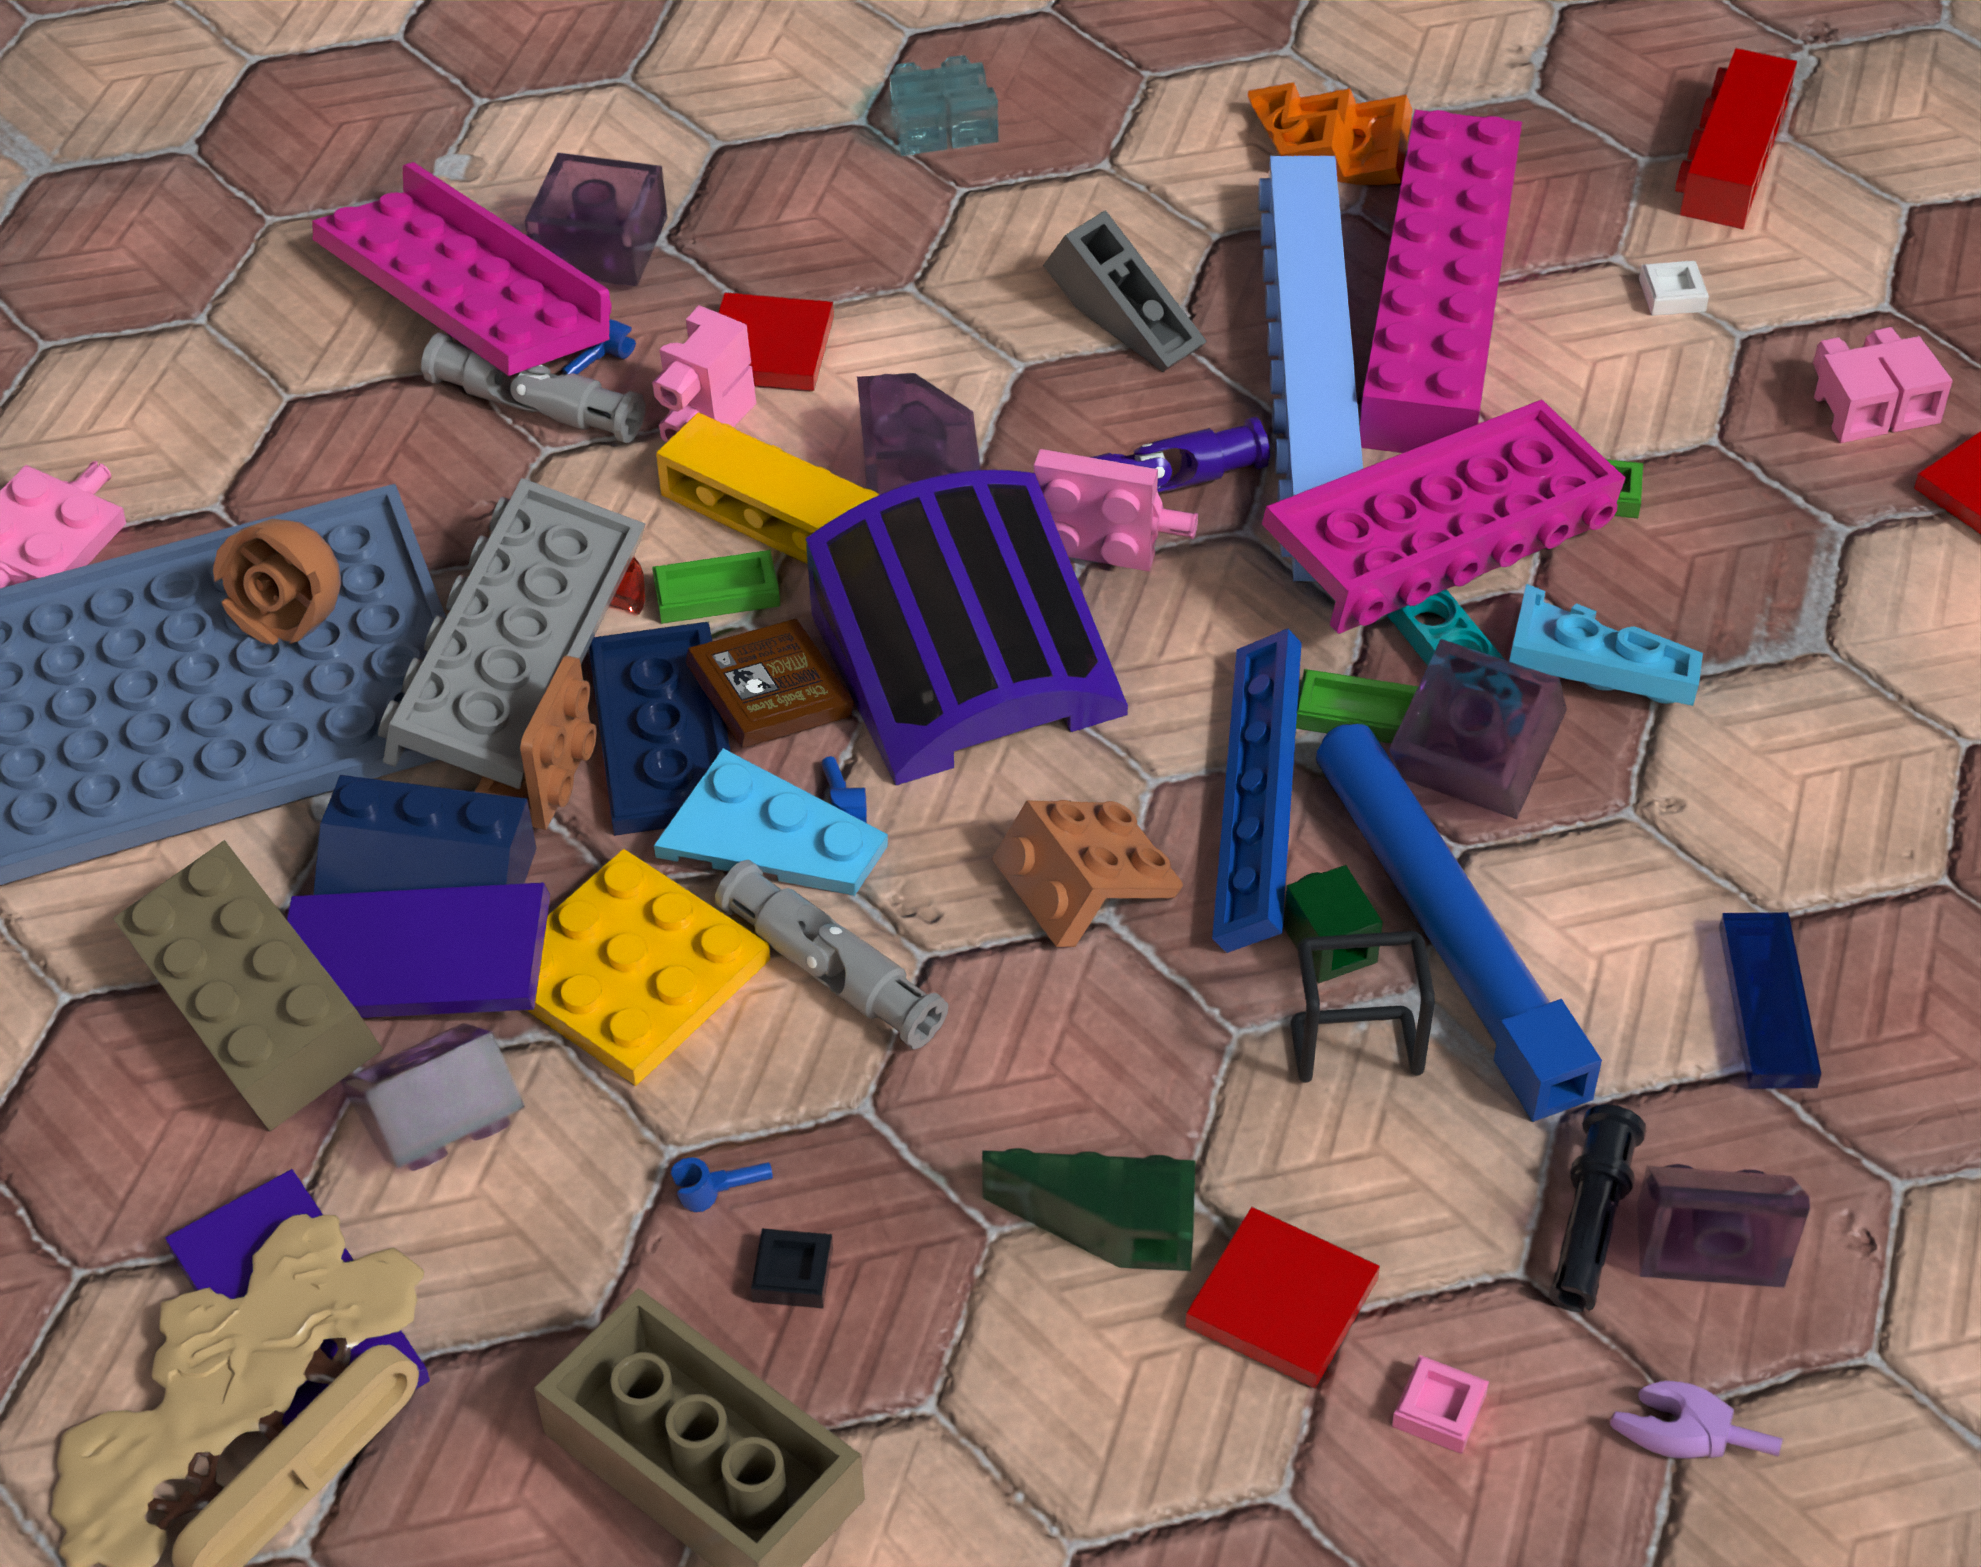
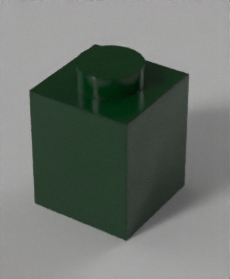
M1347 865L1323 873H1310L1297 882L1286 886L1283 927L1296 948H1298L1301 940L1308 937L1382 932L1383 921ZM1379 947L1311 951L1316 981L1319 984L1378 963Z

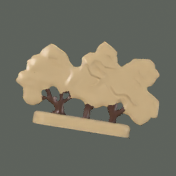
M307 1214L291 1216L282 1221L262 1247L252 1256L253 1272L250 1276L247 1294L244 1297L230 1299L223 1294H216L211 1288H205L181 1294L175 1299L161 1302L159 1329L166 1336L165 1343L155 1353L152 1379L166 1389L164 1400L155 1410L132 1412L130 1410L107 1411L68 1429L62 1435L57 1459V1467L61 1477L52 1492L53 1506L50 1515L67 1531L59 1550V1554L66 1560V1567H88L97 1563L106 1567H153L158 1563L167 1544L166 1530L170 1520L196 1510L201 1511L182 1530L173 1546L172 1562L174 1567H244L412 1397L419 1378L417 1365L394 1346L377 1345L367 1349L350 1365L349 1361L351 1349L366 1338L399 1332L414 1321L415 1306L418 1301L414 1287L423 1279L425 1271L394 1247L368 1254L350 1262H344L341 1256L345 1249V1238L340 1230V1218L336 1215H321L311 1218ZM331 1338L337 1343L338 1351L332 1360L319 1348L324 1339ZM307 1380L330 1384L287 1427L282 1424L283 1415L289 1409L297 1387ZM260 1431L271 1443L225 1488L217 1483V1464L220 1454L225 1447L244 1432ZM199 1456L207 1457L209 1470L205 1476H201L193 1471ZM170 1479H186L200 1487L198 1494L195 1495L188 1489L185 1490L179 1497L181 1501L158 1499L154 1497L153 1492L158 1484ZM148 1510H163L167 1514L155 1525L147 1523L144 1518Z

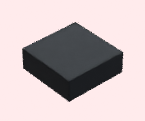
M762 1228L751 1285L752 1302L823 1308L833 1253L832 1234Z

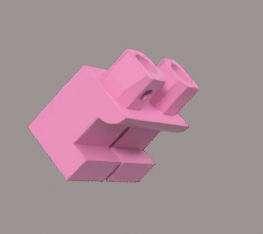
M698 305L686 319L688 340L684 344L670 343L659 349L663 371L652 382L654 397L661 405L669 408V414L659 423L660 435L663 441L667 443L698 412L734 427L754 407L756 396L752 366H749L751 356L746 324Z
M1892 327L1878 329L1865 337L1862 348L1851 350L1845 341H1842L1839 337L1822 340L1817 345L1813 361L1814 368L1819 376L1814 398L1818 402L1826 401L1834 414L1831 428L1840 443L1888 434L1889 428L1894 433L1941 423L1953 380L1920 336L1901 339Z

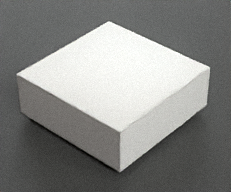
M1696 261L1641 265L1639 282L1651 316L1706 312L1709 295Z

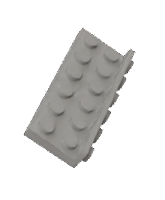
M521 478L510 499L505 497L499 499L489 526V530L493 531L491 536L487 538L480 535L476 541L468 565V569L472 570L468 578L461 575L456 578L447 601V610H450L446 618L436 616L424 646V650L428 652L424 660L415 657L411 661L402 684L401 692L405 695L401 703L391 700L383 714L378 730V736L387 739L383 763L395 767L405 748L520 789L525 779L520 752L522 736L563 657H576L582 663L642 540L646 523Z

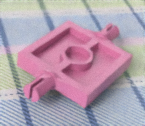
M1044 449L1039 450L1034 463V473L1068 557L1150 572L1155 556V540L1159 532L1194 539L1198 525V513L1193 514L1164 509L1157 492L1158 469ZM995 490V504L1028 509V496L1026 492Z
M92 461L87 469L75 481L71 482L61 481L25 465L0 490V588L86 566L126 525L122 507L94 495L111 479V473L105 465L100 463L98 466V461Z

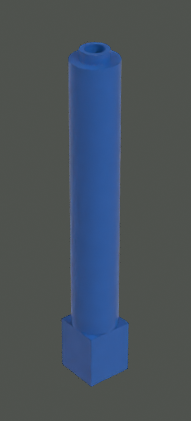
M1346 724L1329 731L1317 750V764L1496 1043L1494 1062L1532 1122L1592 1101L1602 1059L1563 1000L1558 999L1553 1002L1548 1000L1372 730L1363 724Z

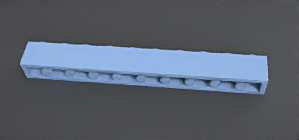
M1270 156L1269 178H1259L1258 209L1259 211H1268V213H1261L1260 241L1261 246H1271V248H1264L1263 282H1273V285H1266L1265 317L1266 319H1276V322H1268L1267 350L1268 356H1278V360H1271L1270 394H1281V399H1273L1272 428L1273 434H1283L1284 438L1276 439L1275 473L1286 474V479L1278 480L1277 502L1363 469L1335 156ZM1280 544L1281 557H1292L1293 581H1316Z

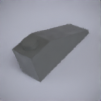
M1106 210L1067 233L1043 265L1076 309L1162 372L1171 368L1207 342Z

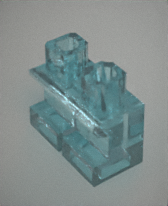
M965 55L947 57L941 63V68L921 70V67L914 62L897 64L894 67V74L890 75L891 117L901 156L946 150L947 134L952 149L998 142V99L993 87H987L986 76L982 62L970 63Z

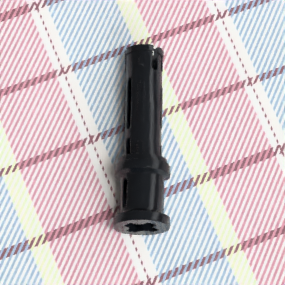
M1596 1105L1588 1109L1583 1118V1131L1587 1136L1582 1155L1575 1158L1570 1170L1571 1180L1576 1188L1575 1198L1569 1215L1557 1270L1549 1291V1297L1552 1302L1568 1311L1583 1312L1584 1307L1590 1311L1595 1307L1600 1276L1605 1264L1619 1201L1624 1199L1633 1189L1635 1177L1630 1167L1635 1147L1640 1146L1645 1139L1646 1124L1639 1115L1621 1106Z

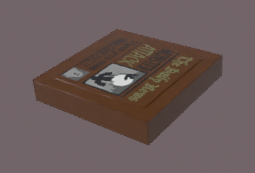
M797 618L688 648L686 665L741 748L845 719L852 715L854 700Z

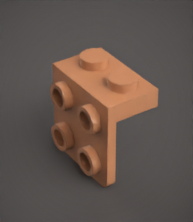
M563 657L522 736L520 752L525 779L521 788L517 789L483 776L475 792L528 799L532 826L539 829L547 830L557 808L565 807L568 803L573 789L574 774L581 760L587 761L591 757L596 743L597 730L595 724L590 723L587 707L590 697V685L588 681L583 680L579 658Z
M1027 800L991 858L1056 947H1076L1106 898H1175L1183 887L1182 881L1171 868L1170 860L1162 851L1155 848L1137 825V819L1133 812L1124 805L1114 801Z

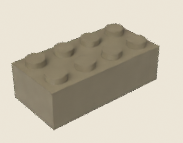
M225 840L113 918L269 1131L275 1129L383 1050L355 1007Z
M637 1288L534 1388L544 1434L713 1567H802L865 1500L862 1458L859 1452L640 1288Z

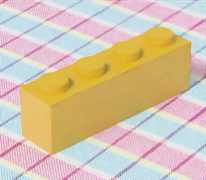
M699 412L656 452L662 496L808 564L806 538L846 511L879 495L871 489L858 486L832 474L823 467L810 464L784 452L775 445L764 443L736 430L729 424L721 423ZM891 513L882 516V519L892 541ZM866 525L829 547L840 580L850 585L878 558Z

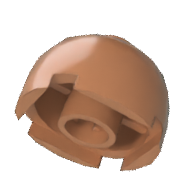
M272 518L245 527L229 536L217 550L213 567L214 581L223 579V586L228 597L222 600L221 603L229 617L246 634L262 643L272 645L279 642L278 638L283 641H291V644L300 641L314 632L335 609L341 587L340 568L331 547L315 530L303 523Z

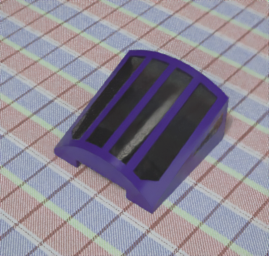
M975 470L924 479L869 499L828 522L806 538L813 620L896 786L954 768V751L1062 718L1071 733L1128 715V704L1035 473L1012 470Z

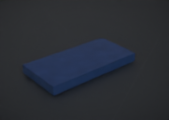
M709 621L598 636L593 638L589 646L614 836L666 829L721 750L724 748L731 752L725 722L686 665L688 648L712 642Z

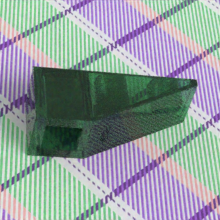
M1012 1148L1005 1151H982L983 1199L1119 1268L1191 1271L1194 1232L1195 1160L1174 1159L1166 1155H1151L1145 1158L1104 1156L1090 1151L1076 1154L1034 1153L1022 1148Z

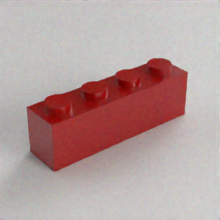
M1735 48L1728 68L1718 67L1711 97L1706 98L1699 128L1694 129L1687 160L1682 161L1676 181L1675 192L1684 193L1680 211L1681 216L1744 230L1789 104L1798 61Z

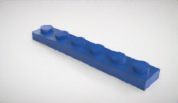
M1289 628L1236 650L1212 939L1226 953L1282 934L1302 646L1301 641Z

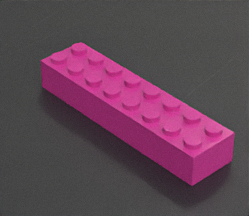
M1415 110L1362 398L1360 418L1361 448L1405 453L1477 425L1479 422L1522 121L1505 120L1496 116L1478 117L1451 114L1442 110Z

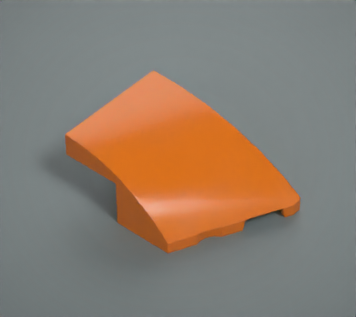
M1294 82L1248 91L1249 101L1280 156H1335L1337 182L1357 185L1402 183L1413 111L1407 94L1356 104L1350 88L1306 97H1300Z

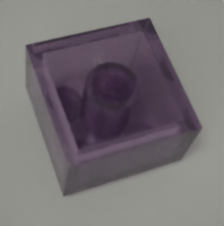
M557 152L525 219L527 236L595 281L638 286L668 218L662 166Z
M1440 639L1389 748L1397 770L1406 781L1518 819L1567 711L1560 678Z

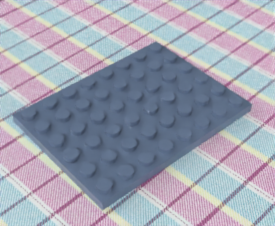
M396 484L0 588V885L332 791L340 775L374 779L438 760L405 748L395 767L383 763L387 739L378 736L379 726L389 702L393 700L401 703L405 695L401 692L402 684L411 661L415 657L424 660L428 653L424 650V646L436 616L446 618ZM272 518L300 522L318 532L331 547L340 568L341 587L335 609L314 632L300 641L291 644V641H283L278 638V642L274 645L266 644L243 632L229 617L221 603L222 600L228 597L223 586V579L214 581L213 567L216 553L226 539L245 527Z

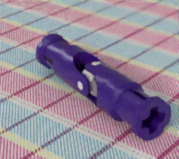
M1257 417L1245 419L1243 426L1215 433L1212 429L1207 428L1144 444L1135 449L1132 455L1125 456L1123 454L1106 453L1090 458L1158 469L1157 492L1159 494L1221 479L1225 471L1253 465L1256 469L1268 467L1270 448L1267 434L1261 421ZM1178 448L1182 456L1179 472L1171 478L1172 468L1162 451Z

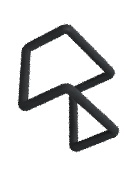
M1414 931L1308 937L1301 940L1297 951L1306 1000V1011L1296 1013L1290 1020L1299 1079L1303 1083H1307L1313 1078L1318 1024L1401 1019L1410 1071L1416 1076L1423 1074L1435 1005L1434 988L1423 937ZM1411 945L1421 994L1417 1031L1413 1013L1405 1006L1320 1010V999L1311 951Z

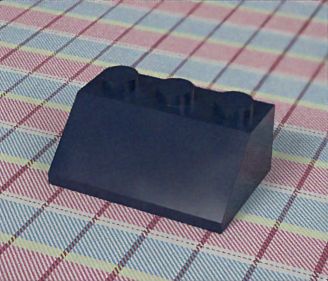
M340 775L320 823L313 895L524 884L537 849L528 799Z

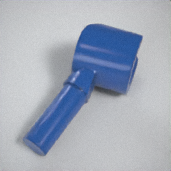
M610 319L609 340L588 347L587 350L561 369L563 375L579 374L606 353L621 359L628 358L636 346L635 340L626 336L630 333L632 327Z
M832 756L824 758L821 764L830 786L831 805L867 823L866 787L846 788V782L843 779L836 758Z
M690 1157L676 1162L671 1168V1175L675 1184L680 1187H688L678 1190L677 1195L681 1204L692 1212H703L709 1209L716 1201L718 1192L729 1190L732 1187L773 1179L772 1168L769 1162L729 1171L721 1170L710 1173L705 1162L699 1158Z

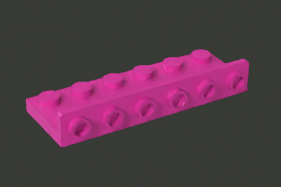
M414 162L405 164L402 167L403 193H388L381 196L380 200L358 207L339 208L332 215L312 221L313 240L508 376L609 340V322L612 305L610 293L606 287Z
M1541 399L1268 505L1265 509L1262 525L1336 601L1330 626L1340 634L1359 625H1370L1381 616L1405 606L1418 605L1429 596L1445 589L1466 585L1475 577L1496 568L1509 567L1520 558L1544 548H1555L1566 539L1590 529L1598 530L1604 527L1617 511V501L1625 477Z

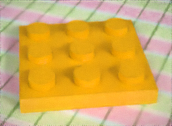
M622 849L547 916L534 1010L526 1011L634 1086H637L771 960L769 943L635 855Z

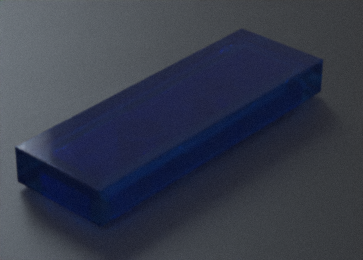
M1789 912L1722 913L1719 931L1749 1089L1818 1088L1822 1073Z

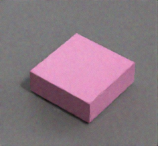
M1419 1355L1394 1412L1392 1427L1462 1454L1486 1397L1489 1381Z

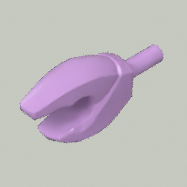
M1677 1381L1652 1383L1643 1387L1638 1393L1639 1400L1645 1405L1661 1412L1673 1414L1677 1418L1676 1420L1665 1422L1654 1416L1641 1417L1631 1413L1616 1411L1613 1413L1610 1421V1426L1637 1445L1651 1452L1672 1458L1723 1457L1727 1443L1779 1457L1783 1438L1731 1425L1733 1408L1703 1388Z

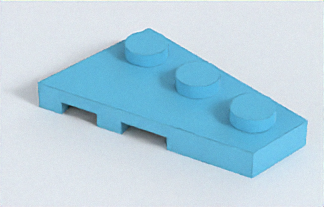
M1526 584L1508 666L1523 669L1537 677L1556 676L1584 682L1598 690L1608 691L1616 689L1640 694L1658 703L1672 704L1677 702L1691 706L1694 705L1699 687L1703 653L1635 626L1626 627L1620 631L1614 630L1595 620L1597 611L1577 603L1571 608V612L1544 602L1546 591Z
M723 748L657 840L654 850L656 858L676 862L679 861V857L712 862L713 869L728 872L737 863L749 859L758 865L764 873L776 875L778 881L855 896L887 849L888 834Z

